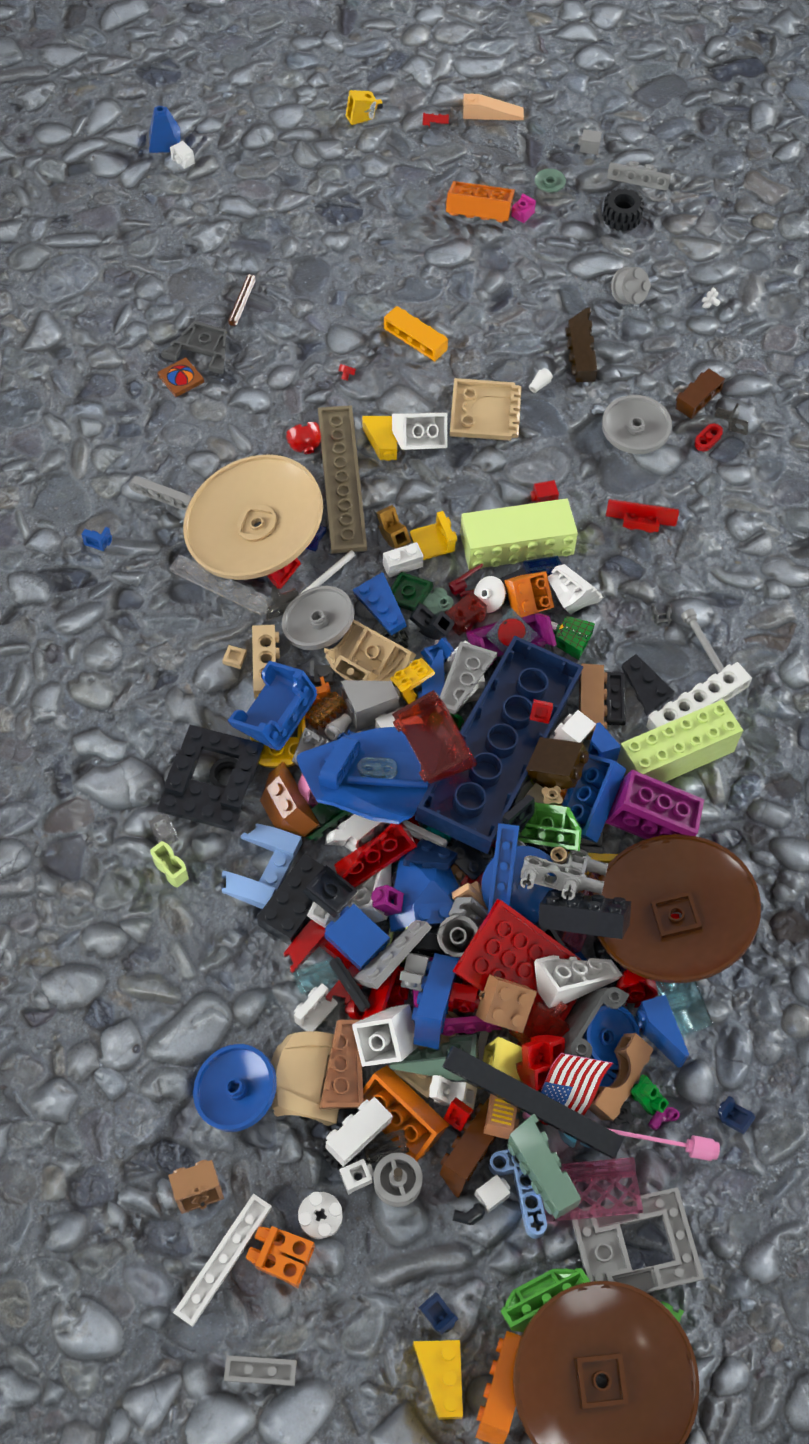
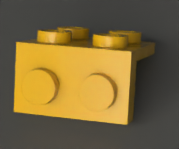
M444 511L437 512L435 524L410 531L413 543L417 542L421 549L423 560L455 551L457 535L455 531H452L451 521L449 517L445 516Z

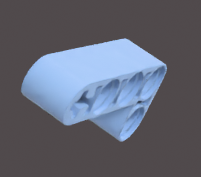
M509 1149L493 1153L489 1161L490 1172L495 1176L513 1174L526 1233L534 1239L542 1237L547 1228V1220L541 1195L535 1193L532 1185L524 1186L521 1184L520 1178H529L528 1174H523L519 1163L516 1162L515 1156L510 1153ZM500 1159L504 1162L505 1166L503 1168H496L493 1161ZM533 1199L537 1207L530 1209L526 1206L525 1201ZM534 1215H536V1224L541 1225L539 1231H536L535 1227L531 1228L534 1223Z

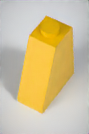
M362 416V430L379 460H397V440L392 432V416Z

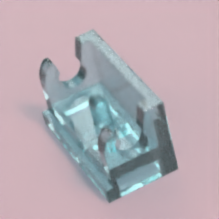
M332 957L293 972V979L301 995L311 991L314 987L318 988L321 983L327 985L339 980L329 965Z

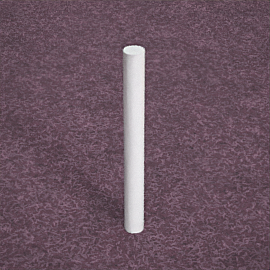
M349 551L301 593L321 586L356 556L354 551Z

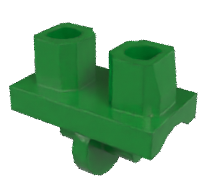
M642 1074L639 1083L634 1084L630 1091L632 1098L639 1102L649 1115L653 1116L656 1111L663 1113L669 1104L666 1098L660 1094L656 1085L646 1075Z

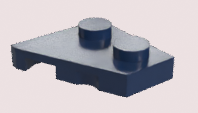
M421 839L417 843V847L412 849L404 858L403 865L410 867V863L422 864V868L448 870L457 860L458 853L434 844L431 841Z

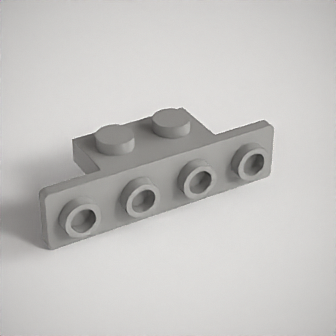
M636 161L627 162L626 165L611 162L607 174V179L664 191L668 190L671 178L670 174L657 172V168H654V165L645 164V166H642Z

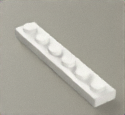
M255 1194L251 1196L173 1313L190 1326H194L258 1230V1227L272 1209L270 1204Z

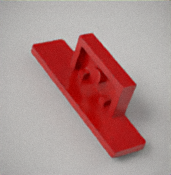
M609 499L606 516L623 519V527L629 530L639 529L652 533L659 531L660 524L675 527L677 525L679 509Z

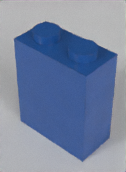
M353 904L350 908L346 906L339 915L341 917L336 922L331 921L326 926L324 934L325 938L361 971L390 943V937Z

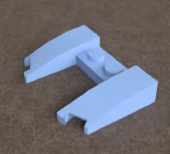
M257 823L255 824L256 828L249 834L244 832L241 835V839L274 853L259 881L223 870L222 878H226V888H222V893L263 909L287 875L302 845V837L275 827Z

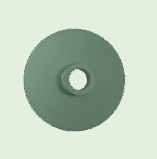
M544 169L536 174L535 184L542 191L557 192L564 188L566 178L562 172L556 169Z

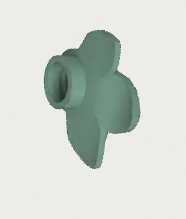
M435 588L433 593L428 594L423 605L433 614L440 611L446 614L453 610L454 601L448 596L445 589Z

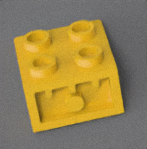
M420 658L412 661L403 670L397 671L390 680L399 689L404 701L411 709H414L418 704L415 700L417 695L413 688L435 675V672Z

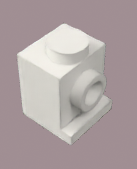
M184 141L170 147L172 160L176 161L184 169L195 164L194 153Z
M364 1159L339 1169L348 1195L373 1183L374 1171L370 1163L366 1165ZM356 1174H361L362 1179L356 1181L354 1179V1176Z

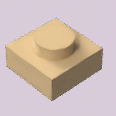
M228 645L222 662L224 665L241 669L247 651Z

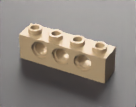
M275 625L252 626L254 699L257 698V695L260 694L266 685L262 679V670L267 663L263 662H276V659H280V649L276 648V643H279V632H275Z

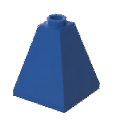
M154 107L149 129V153L171 152L170 147L180 142V127L167 107Z

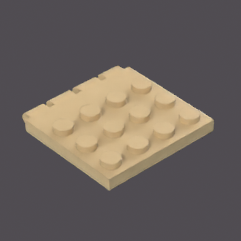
M454 378L449 436L509 441L512 438H518L521 386L515 385L514 382Z

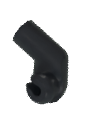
M476 1203L468 1212L455 1209L452 1221L474 1225L484 1217L485 1207L481 1203Z

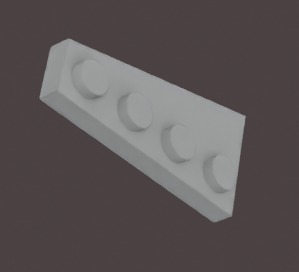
M460 641L436 709L456 714L496 658L497 652Z

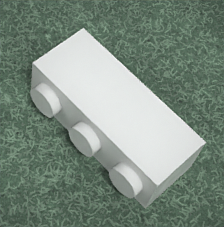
M375 1097L370 1101L368 1099L359 1106V1111L354 1116L350 1114L342 1122L343 1126L338 1131L334 1129L326 1137L325 1148L343 1167L392 1121V1114Z

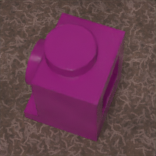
M389 885L375 888L371 894L374 908L384 912L385 916L402 912L404 893Z

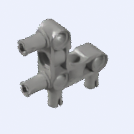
M582 849L580 851L570 850L566 864L562 865L536 856H526L521 870L520 885L523 888L528 885L527 889H531L534 884L560 890L564 899H566L567 895L569 896L568 900L574 899L575 894L583 890L602 894L604 881L588 878L584 874L590 871L606 876L609 863L591 859L588 853ZM548 873H553L556 876H550Z

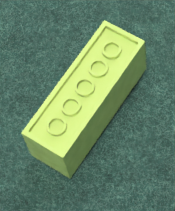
M568 498L462 513L460 536L469 570L481 563L483 564L482 568L498 567L505 564L569 556L575 552L578 532Z
M722 699L621 743L617 762L626 768L624 777L631 770H635L661 782H667L733 753L743 729Z

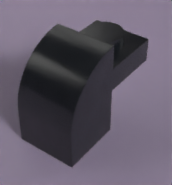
M422 603L415 607L409 617L420 628L419 632L422 635L434 640L446 637L455 624L443 611L433 614Z

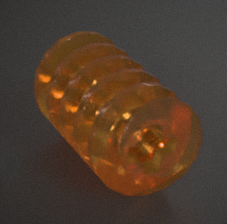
M329 692L327 697L322 698V702L318 701L316 706H312L310 711H307L305 718L313 728L318 730V726L324 729V721L328 724L331 723L329 717L336 719L335 712L342 714L340 707L344 710L348 707L344 699L337 692Z

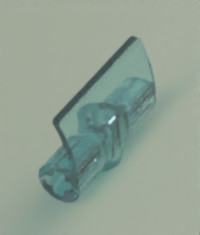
M656 981L660 995H666L681 1035L699 1031L713 1025L696 981L688 983Z

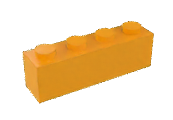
M396 306L384 317L385 330L433 361H436L448 350V338L445 335L440 334L431 326L415 318L406 310Z

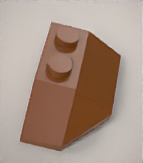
M281 762L269 773L260 802L275 828L307 837L320 824L307 801L299 792L298 785L285 762Z

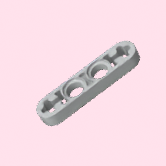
M134 476L129 483V487L134 492L185 511L192 497L185 493L138 476Z

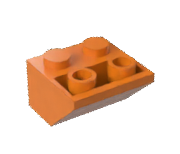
M546 571L520 575L504 580L513 616L522 618L554 608Z

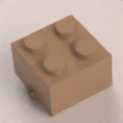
M489 974L485 989L479 995L481 1000L476 1016L484 1022L523 1033L537 992L528 986Z
M212 1160L199 1161L193 1167L187 1169L184 1167L179 1168L173 1174L168 1175L174 1198L181 1214L197 1208L205 1209L207 1205L224 1199Z

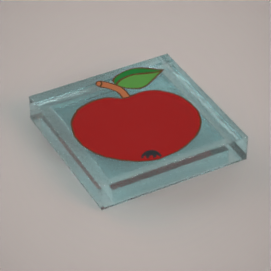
M511 608L485 636L504 654L514 635L531 642L538 634Z

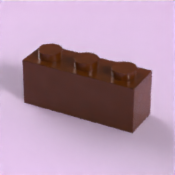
M709 368L704 373L701 372L695 382H691L684 392L678 394L675 409L692 419L722 390L725 378Z

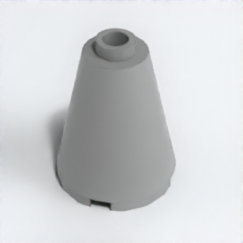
M453 915L447 917L440 924L437 933L440 948L452 957H461L478 931V927L466 916Z

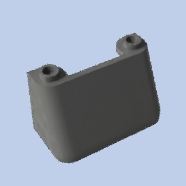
M610 987L599 988L581 996L555 1035L565 1038L564 1054L590 1058L592 1046L582 1038L586 1029L601 1006L606 1005L611 1009L624 1007L629 994L619 988Z

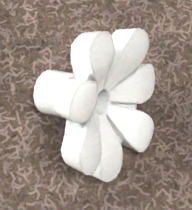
M714 287L711 291H708L707 297L702 299L704 303L702 307L705 309L710 308L712 304L716 307L720 304V300L716 299L718 292Z

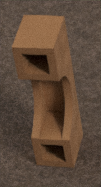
M637 1033L623 1034L614 1050L619 1064L618 1075L610 1086H599L594 1100L589 1107V1110L600 1120L614 1121L620 1114V1108L630 1096L634 1083L639 1080L643 1067L650 1060V1055L654 1049Z

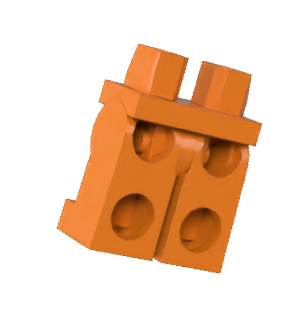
M259 1226L255 1239L263 1242L264 1245L262 1250L250 1247L246 1259L254 1264L258 1270L298 1288L306 1271L305 1265L308 1266L315 1249L314 1242L271 1226V1229Z

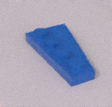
M383 572L353 589L357 599L391 636L407 626Z

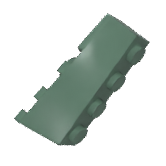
M533 1114L510 1134L507 1147L510 1153L518 1158L523 1174H528L537 1195L540 1194L543 1198L546 1211L549 1214H553L554 1218L557 1219L578 1207L581 1197L566 1171L561 1172L560 1159L556 1152L550 1151L547 1142L549 1139L545 1131L540 1133L535 1124L539 1120Z

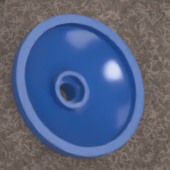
M606 1005L601 1006L584 1033L585 1040L592 1046L591 1058L613 1063L609 1069H619L618 1059L614 1050L623 1034L637 1033L640 1036L638 1024L626 1008L621 1006L618 1009H611Z

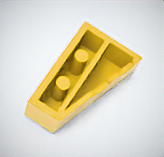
M460 1340L413 1341V1347L438 1420L462 1419Z

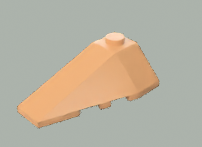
M471 93L463 95V119L524 120L523 107L481 94Z

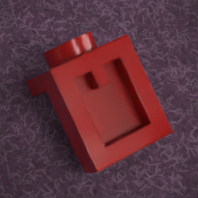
M455 1097L443 1120L461 1132L467 1121L471 1120L473 1109Z

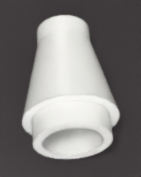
M546 368L539 370L529 385V389L533 393H537L551 382L553 378L552 373Z
M343 714L327 724L325 729L327 737L335 741L338 735L345 732L348 725L352 722L351 717Z

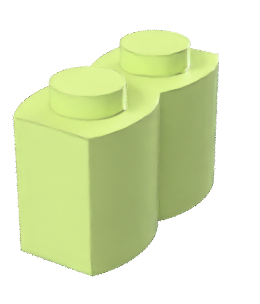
M161 841L150 849L155 866L158 870L165 873L171 885L178 888L189 879L184 862L179 857L174 856L172 848L167 843Z

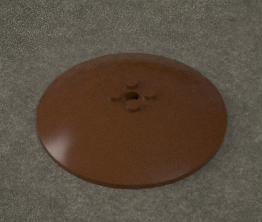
M672 834L640 841L618 854L608 864L606 876L600 875L598 879L599 881H604L602 894L600 895L611 899L622 897L626 901H631L630 926L623 939L598 936L602 946L621 966L634 974L653 981L688 983L712 977L729 968L744 955L752 944L759 928L761 900L753 875L734 853L718 843L705 838ZM679 912L682 916L679 919H674L671 917V914Z
M592 1281L581 1283L559 1292L542 1305L531 1318L521 1336L515 1355L513 1393L520 1421L532 1444H684L691 1432L697 1414L699 1373L696 1358L685 1331L673 1314L661 1302L643 1290L628 1284L613 1281ZM601 1373L607 1378V1384L603 1388H599L596 1384V1377Z

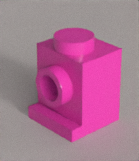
M522 194L521 198L512 206L511 217L525 223L535 213L536 200Z

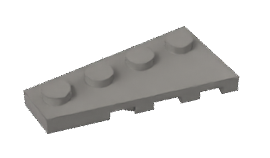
M416 920L412 922L401 935L353 977L356 983L378 989L432 927L426 921Z

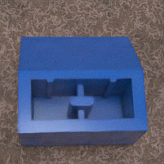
M599 722L596 724L591 738L588 753L617 762L621 746Z

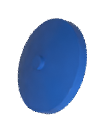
M522 845L517 846L510 907L535 924L539 921L540 902L548 891H551L553 888L534 884L531 889H527L528 885L525 888L520 885L524 858L526 856H536L550 862L553 861L542 850ZM494 857L487 864L481 881L482 897L487 908L489 906ZM548 873L550 876H556L553 873Z
M233 1044L217 1050L203 1063L194 1082L193 1098L197 1112L206 1123L221 1131L237 1132L253 1126L267 1113L274 1100L277 1088L275 1069L265 1054L250 1045Z

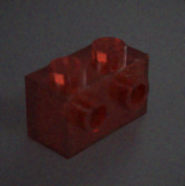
M473 592L469 593L445 612L455 622L452 630L459 636L464 632L470 631L474 624L485 619L487 605Z

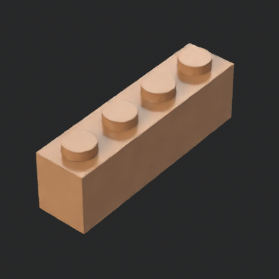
M581 663V666L584 667L579 678V711L595 724L600 722L607 729V722H604V717L607 716V705H604V700L607 699V689H604V684L607 683V672H604V665ZM595 727L586 737V740H591Z

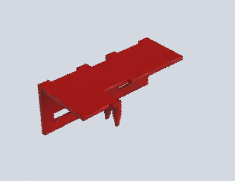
M423 113L422 125L429 126L430 128V122L448 124L449 114L434 115V113Z

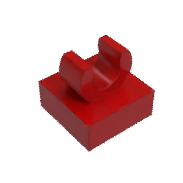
M534 699L530 720L549 724L553 703Z

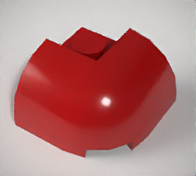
M538 1035L531 1037V1042L522 1045V1061L516 1063L517 1073L524 1084L535 1090L542 1089L552 1064L565 1051V1038L554 1035Z

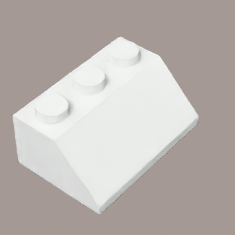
M447 413L392 414V432L401 449L447 448Z

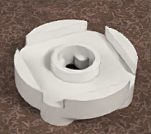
M313 1192L302 1201L298 1211V1220L303 1232L311 1238L323 1239L334 1235L339 1230L343 1220L342 1207L333 1195L326 1192ZM324 1210V1215L327 1216L326 1219L317 1221L315 1212Z

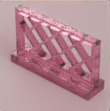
M634 1157L561 1164V1172L566 1171L574 1186L577 1182H585L589 1185L584 1192L577 1188L576 1190L581 1197L580 1203L584 1199L592 1207L589 1211H583L576 1207L557 1219L552 1214L553 1221L643 1213ZM631 1177L632 1184L628 1189L619 1183L621 1178ZM599 1180H607L611 1183L606 1191L596 1185ZM614 1187L624 1192L619 1200L609 1194ZM592 1189L602 1194L596 1202L587 1196ZM627 1196H630L636 1200L637 1206L628 1207L622 1202ZM605 1198L615 1203L610 1209H605L600 1204Z

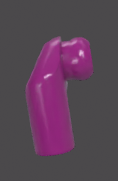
M666 1107L663 1113L656 1111L648 1126L657 1131L662 1122L678 1120L680 1113L673 1107Z

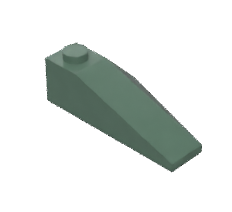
M477 1034L450 1037L449 1042L440 1044L439 1050L428 1047L420 1050L417 1047L404 1060L389 1063L390 1069L428 1076L437 1075L456 1081L464 1080L442 1066L452 1046L479 1059Z

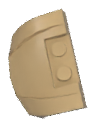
M354 619L349 630L338 645L331 649L324 648V653L330 667L345 680L391 681L390 678L397 671L408 667L416 657V654Z
M317 1031L297 1032L288 1035L277 1046L271 1060L277 1078L276 1094L272 1102L274 1115L277 1117L284 1115L307 1117L317 1120L326 1126L336 1124L339 1109H319L334 1034Z

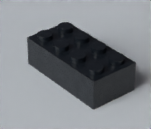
M303 854L258 914V926L290 945L312 920L307 914L314 901L306 896L303 891L325 866Z
M552 889L548 891L540 902L538 928L623 939L630 926L631 901H626L622 897L611 899L605 898V896L600 894L588 896L578 892L575 894L574 899L568 900V895L564 899L562 891Z

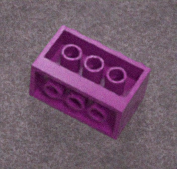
M631 770L622 779L605 823L644 839L672 834L696 836L705 799Z

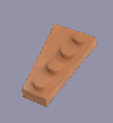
M338 1020L336 1023L319 1109L359 1108L364 1102L362 1064L352 1027L353 1023L360 1020Z

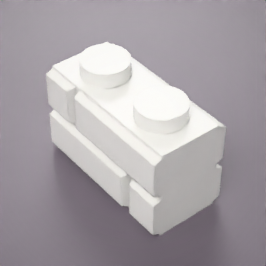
M417 542L383 553V566L389 578L399 575L400 572L406 573L423 567V554Z

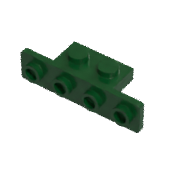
M316 804L311 810L320 827L305 838L307 841L312 839L317 841L324 835L323 831L327 828L333 829L340 823L339 819L343 816L347 818L353 813L331 805Z

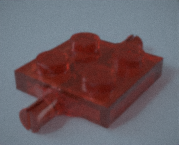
M537 1001L531 1007L523 1033L509 1029V1033L519 1041L516 1045L522 1047L523 1044L531 1042V1037L538 1035L564 1036L570 1028L569 1024L563 1021L559 1015L567 1009V1006L561 1001L554 1009H551Z

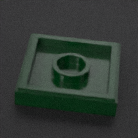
M400 572L391 586V591L400 608L413 612L419 603L423 604L434 585L431 581Z

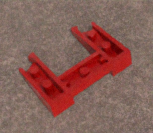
M313 920L303 928L283 954L284 957L290 955L293 965L290 966V971L293 974L318 947H321L333 958L339 957L352 977L360 972L325 938V928ZM340 980L325 997L330 1002L333 996L346 998L344 1005H348L352 999ZM358 984V986L362 990L364 986Z

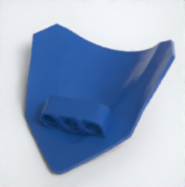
M426 724L375 728L346 737L342 736L338 740L301 752L297 755L296 760L318 803L335 806L372 821L400 824L416 814L417 807L427 789L348 784V776L428 781L429 787L435 776L443 742Z

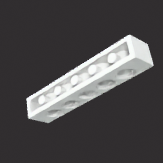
M738 662L732 666L729 664L719 674L711 675L703 684L698 683L692 691L684 692L676 701H670L665 704L660 711L652 712L648 716L646 727L649 730H653L671 722L665 718L674 721L722 699L726 702L748 688L752 677Z

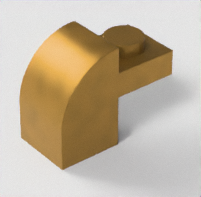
M393 505L376 512L380 526H378L389 546L397 549L411 542L407 528L399 522Z

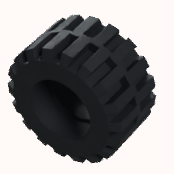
M619 188L608 193L607 197H605L602 213L605 224L617 231H630L632 228H636L641 223L644 209L642 196H639V193L634 192V190H627V188Z

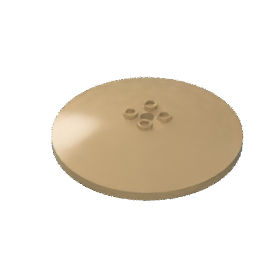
M256 455L232 462L211 475L192 497L185 513L183 525L186 546L195 561L202 568L222 578L247 580L274 573L295 560L308 547L316 535L323 514V499L320 488L313 475L303 465L287 457ZM261 522L259 526L254 527L255 524Z

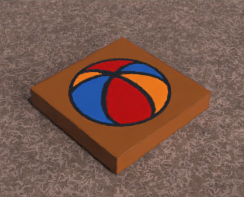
M186 357L157 372L158 377L175 397L204 383V378Z

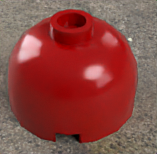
M307 422L308 426L303 427L301 424H298L286 432L288 444L294 451L307 455L313 453L314 449L318 447L321 442V432L316 422Z
M629 970L622 972L623 976L616 981V988L629 994L625 1006H627V1003H634V1008H639L642 1001L658 996L656 981L641 977Z

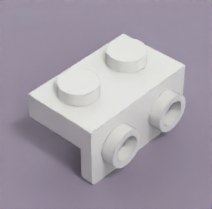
M321 983L318 988L314 987L310 991L306 1002H301L294 1010L295 1023L305 1031H315L338 1005V1002L333 998L331 1002L325 999L329 991L324 984Z

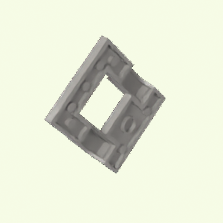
M678 1187L636 1196L615 1204L591 1206L570 1211L584 1272L591 1282H620L650 1294L705 1279ZM662 1216L674 1261L632 1270L621 1227Z

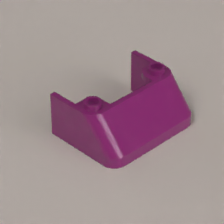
M535 613L522 618L510 617L518 619L524 624L526 628L524 640L541 648H545L546 644L557 645L550 616ZM504 620L467 631L468 642L471 645L497 652L496 657L504 655L508 646L503 645L498 639V629Z

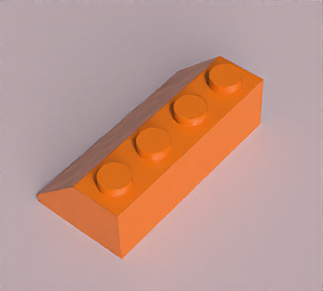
M388 1065L376 1071L363 1088L364 1101L367 1099L370 1101L375 1097L393 1116L391 1123L382 1132L405 1154L413 1157L417 1162L449 1127V1124Z

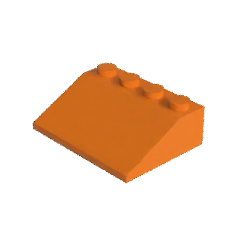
M453 181L447 194L446 212L452 216L462 214L467 218H474L476 216L482 220L496 219L497 222H505L510 217L515 189Z

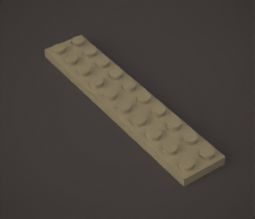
M352 405L318 408L331 554L346 553L351 550L354 552L367 551Z

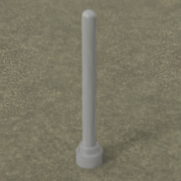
M693 608L684 611L681 614L683 622L691 626L718 673L722 672L724 667L698 625L696 612Z

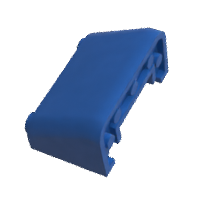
M269 661L262 670V679L266 685L247 713L243 710H236L228 719V722L233 728L269 748L280 750L285 746L315 701L317 690L303 670Z

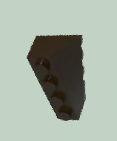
M590 307L585 308L569 319L568 327H565V337H568L567 350H570L569 362L573 365L571 366V375L575 377V383L596 381L597 362L594 350V336H592V320H589L591 314Z

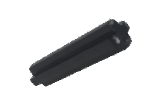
M339 957L333 958L329 963L330 967L360 1012L367 1011L371 1007L370 1002Z

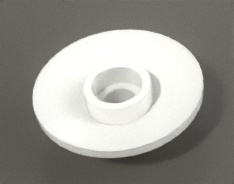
M487 576L481 579L474 591L476 606L486 613L497 611L503 605L506 596L503 582L494 576Z

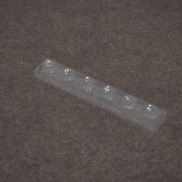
M180 554L170 566L171 572L261 616H264L273 604V599L232 579L213 575L202 568L197 562Z

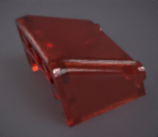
M434 690L392 714L395 719L393 721L395 728L398 732L402 731L405 734L421 764L419 774L424 782L428 781L431 784L469 770L477 765L448 708Z

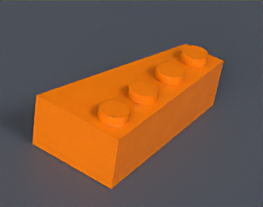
M506 1331L504 1339L499 1338L496 1347L499 1357L497 1361L493 1359L489 1374L493 1375L491 1383H486L483 1393L486 1402L484 1406L480 1405L476 1418L480 1423L475 1438L491 1444L505 1443L516 1407L513 1393V1367L521 1335Z

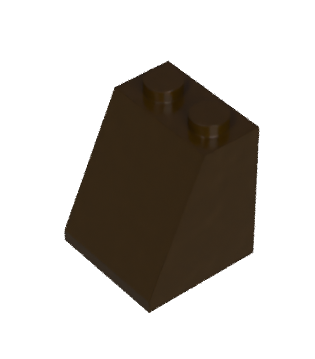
M540 737L526 771L532 782L539 784L543 788H554L555 786L561 789L575 788L578 780L581 779L583 767L588 762L589 753L583 743Z

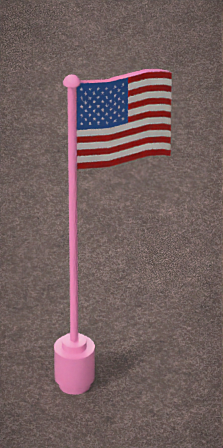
M561 1053L552 1064L541 1093L584 1116L594 1100L602 1078L613 1063ZM526 1112L522 1114L525 1120L531 1116ZM609 1129L622 1136L685 1147L690 1158L712 1161V1159H718L720 1152L719 1142H715L711 1138L692 1135L691 1139H687L686 1143Z

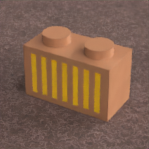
M490 1094L484 1134L509 1139L510 1134L518 1128L519 1119H516V1112L519 1113L520 1109Z

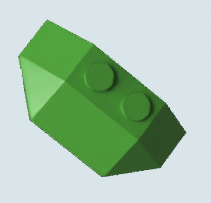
M535 802V813L527 822L523 831L519 833L518 840L525 843L563 847L564 849L580 851L582 830L569 807Z
M567 1268L552 1269L515 1288L508 1297L505 1306L501 1309V1314L512 1331L524 1332L534 1314L550 1298L569 1287L591 1281L582 1268H576L575 1270Z

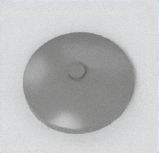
M628 395L614 400L606 408L602 419V430L607 440L616 448L632 454H646L658 450L669 439L672 428V420L666 408L658 401L641 395Z
M333 586L314 587L299 594L287 606L282 618V629L288 641L295 647L303 650L322 649L334 644L346 634L354 619V607L349 596L343 590Z

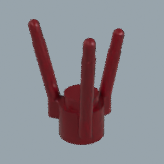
M481 563L448 583L451 593L454 596L459 594L460 597L473 594L475 589L465 591L467 588L465 579L482 568L483 564Z

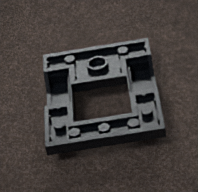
M190 725L179 754H176L164 784V792L157 807L158 812L234 832L241 814L247 788L253 781L265 748L264 744ZM202 750L238 758L226 789L191 780Z

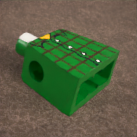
M569 616L565 617L561 625L551 621L553 632L556 635V647L579 660L593 634L595 623Z

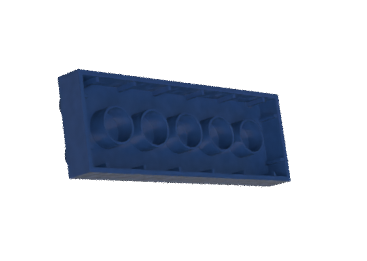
M514 635L419 803L415 820L488 854L497 837L498 823H503L502 818L504 814L512 809L529 776L526 768L539 738H549L579 681L584 666ZM534 699L553 703L549 724L530 720Z

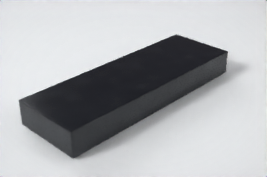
M607 672V683L605 684V689H607V699L605 700L607 705V725H625L624 673Z

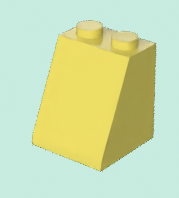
M500 1037L486 1045L482 1061L522 1082L516 1067V1063L522 1061V1047Z

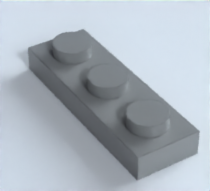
M227 1355L224 1381L295 1386L297 1360Z

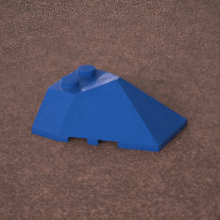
M408 853L399 858L393 888L404 893L401 913L389 915L390 932L405 931L406 927L416 920L426 921L432 926L440 925L447 917H450L449 912L455 901L452 898L451 892L460 888L451 868L448 870L422 868V864L410 863L409 867L403 865L404 858Z

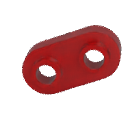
M715 423L709 424L696 436L695 448L699 451L710 450L721 439L723 428Z

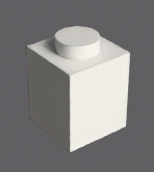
M496 1175L475 1191V1196L484 1205L487 1213H489L509 1198V1190L511 1188L504 1178L500 1179Z

